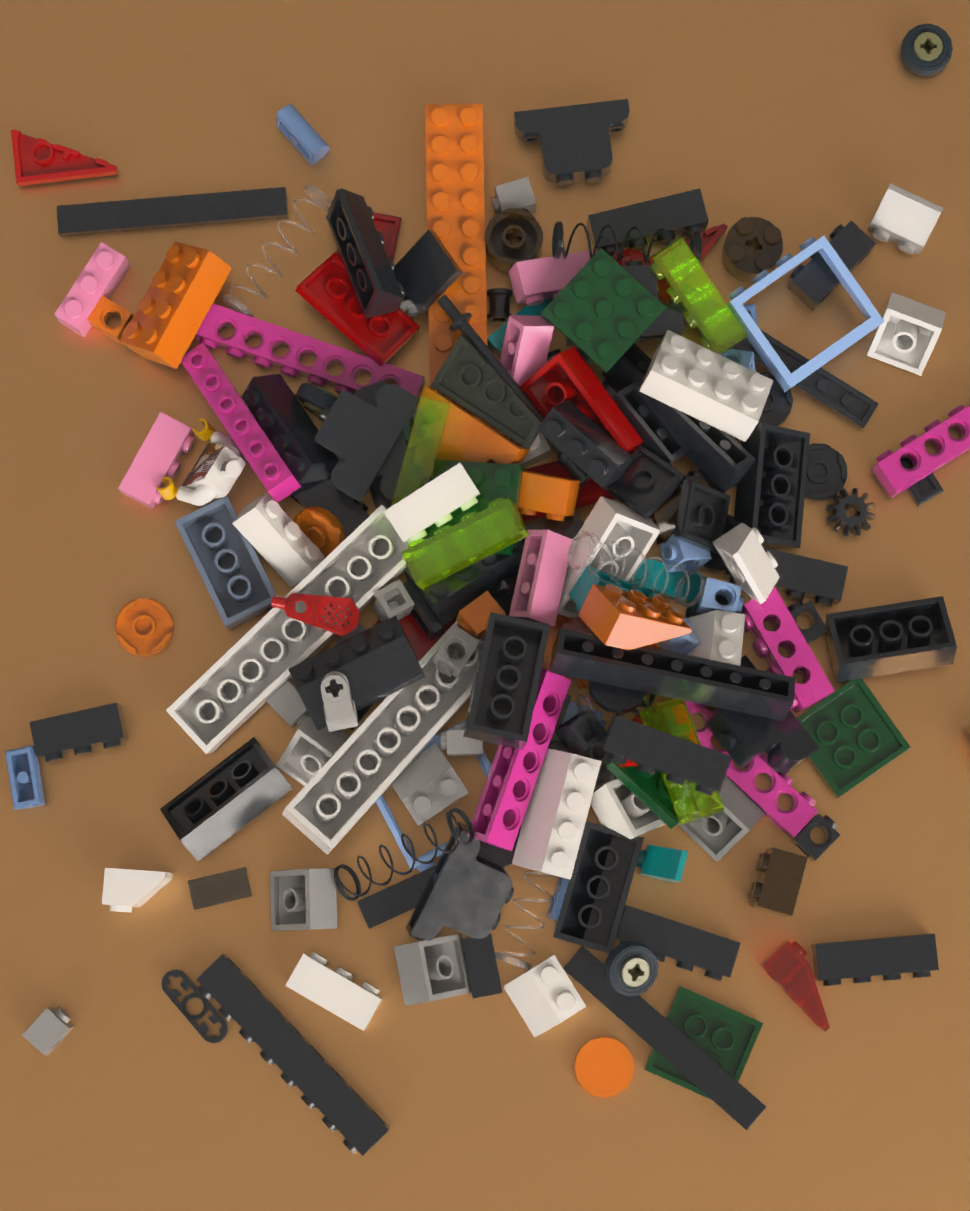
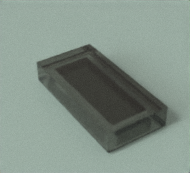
M247 867L188 880L194 910L253 896Z

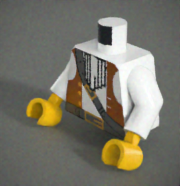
M200 418L199 421L204 425V428L200 431H196L194 428L192 430L202 441L210 440L211 443L207 444L180 488L176 487L170 477L165 476L161 478L166 487H156L163 499L171 500L177 496V500L196 506H205L209 502L225 497L246 465L245 460L240 457L241 451L234 440L219 430L215 431L207 420Z

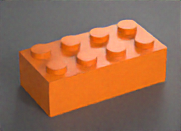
M174 241L172 247L167 251L166 258L160 269L154 275L145 296L140 300L133 318L125 327L120 342L145 359L177 369L232 267L209 250Z

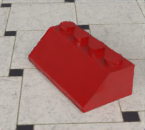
M575 347L558 353L520 386L544 418L552 407L569 400L628 453L644 442Z

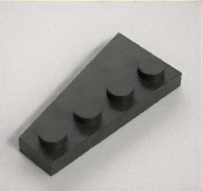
M461 335L431 386L526 449H530L540 433L538 427L543 421L464 335Z

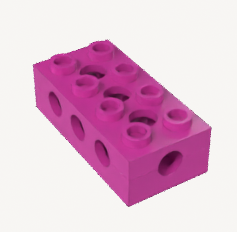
M776 587L772 589L768 598L760 604L752 599L743 605L740 614H745L744 632H750L755 641L752 643L755 653L760 659L764 657L769 666L766 671L793 677V672L800 674L803 679V684L795 681L794 703L791 707L795 713L806 709L834 692L832 685ZM763 622L771 623L774 632L766 630ZM778 647H783L787 650L788 658L782 657L779 654Z

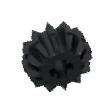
M845 488L841 489L840 497L833 494L830 498L834 505L830 504L825 507V511L833 514L826 518V522H836L832 531L836 533L840 528H843L842 534L845 538L849 536L851 530L855 537L861 535V529L868 531L871 526L867 521H873L876 516L868 512L875 507L874 503L865 504L864 502L868 498V494L864 493L860 498L857 497V488L852 489L850 496ZM852 507L856 512L853 514L854 516L848 518L845 513Z

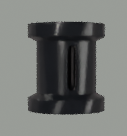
M506 288L487 290V296L490 297L489 314H487L488 321L506 322L509 319V315H512L510 314L512 290Z

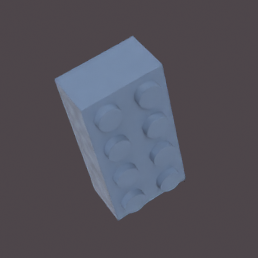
M225 496L174 522L224 625L228 630H231L274 608L271 607L272 598L274 595L277 596L254 547L232 524L238 515L229 497Z

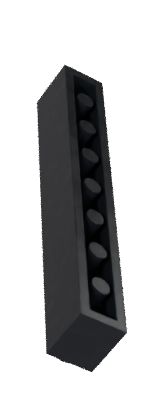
M563 628L559 629L552 647L549 672L780 721H784L794 703L795 677L648 646L632 650L605 645L596 635Z
M222 954L196 979L201 984L198 990L209 1001L214 998L221 1005L218 1011L230 1023L235 1020L242 1029L239 1033L249 1044H252L254 1041L262 1049L259 1053L270 1066L276 1064L283 1071L280 1076L291 1088L296 1085L304 1093L301 1099L310 1109L314 1110L317 1107L323 1113L322 1121L332 1132H335L337 1129L345 1137L342 1142L354 1155L359 1152L363 1156L389 1131L390 1127L226 954Z

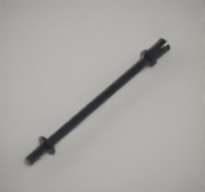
M447 295L442 296L437 303L453 322L449 330L451 332L460 330L543 421L545 419L468 323L472 317L471 313L462 315ZM546 438L558 453L559 460L557 463L560 467L564 466L575 480L580 481L579 486L591 478Z

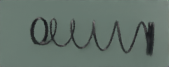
M557 221L553 229L552 255L555 259H559L561 253L564 260L567 258L573 235L578 226L581 225L586 232L590 259L596 253L598 242L604 229L609 227L614 237L618 263L621 261L627 238L633 229L639 232L645 265L648 263L654 239L660 231L666 234L672 267L675 264L679 245L686 233L691 234L689 264L692 268H696L700 263L702 236L696 230L694 232L687 230L681 235L673 256L671 240L663 228L658 229L654 234L647 255L642 233L636 226L627 232L620 254L615 231L609 224L601 229L593 253L590 236L583 223H578L573 229L566 252L563 241V223ZM695 246H696V254H695V259H694V250H695Z
M453 808L446 812L448 827L457 841V845L452 850L439 848L433 828L430 824L424 823V833L435 847V854L429 861L418 860L415 857V850L411 839L406 834H401L402 845L409 856L413 858L412 867L407 872L394 870L389 850L384 845H379V854L386 866L391 869L390 878L384 883L372 881L371 870L364 857L357 856V865L364 877L369 880V886L362 894L360 881L353 869L345 864L337 866L334 870V881L338 891L347 900L354 901L369 892L371 883L378 886L389 884L393 872L399 875L411 873L414 869L415 861L422 864H430L435 860L438 850L444 853H452L456 851L459 843L466 846L471 844L474 840V829L470 819L458 808ZM453 812L458 813L465 821L469 831L468 842L460 837L459 825ZM452 818H453V820H454V822H455V824H456L457 831H456V829H455V827H454V825H453ZM426 825L430 828L434 836L435 843L429 837L426 830ZM404 836L407 838L411 845L413 855L410 853V851L407 849L404 843ZM382 847L385 849L389 856L391 866L387 863L384 856L382 855ZM359 858L365 862L369 877L361 868ZM340 868H344L352 876L356 886V894L348 890L338 876ZM344 889H345L348 893L354 895L355 897L349 896V895L344 891Z

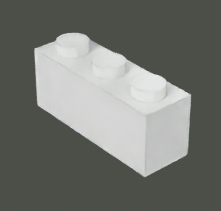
M459 463L391 506L384 513L403 542L410 540L414 544L428 535L425 529L434 523L439 528L453 519L450 513L459 507L464 512L478 503L476 497L481 493L463 465Z
M267 492L245 506L232 523L290 587L301 582L325 558L319 548L310 541L300 530L299 526L290 519Z
M312 952L310 956L303 954L285 986L364 1031L383 999L378 996L380 990L365 981L362 986L352 981L354 975L339 966L336 971L326 966L328 960L315 952Z

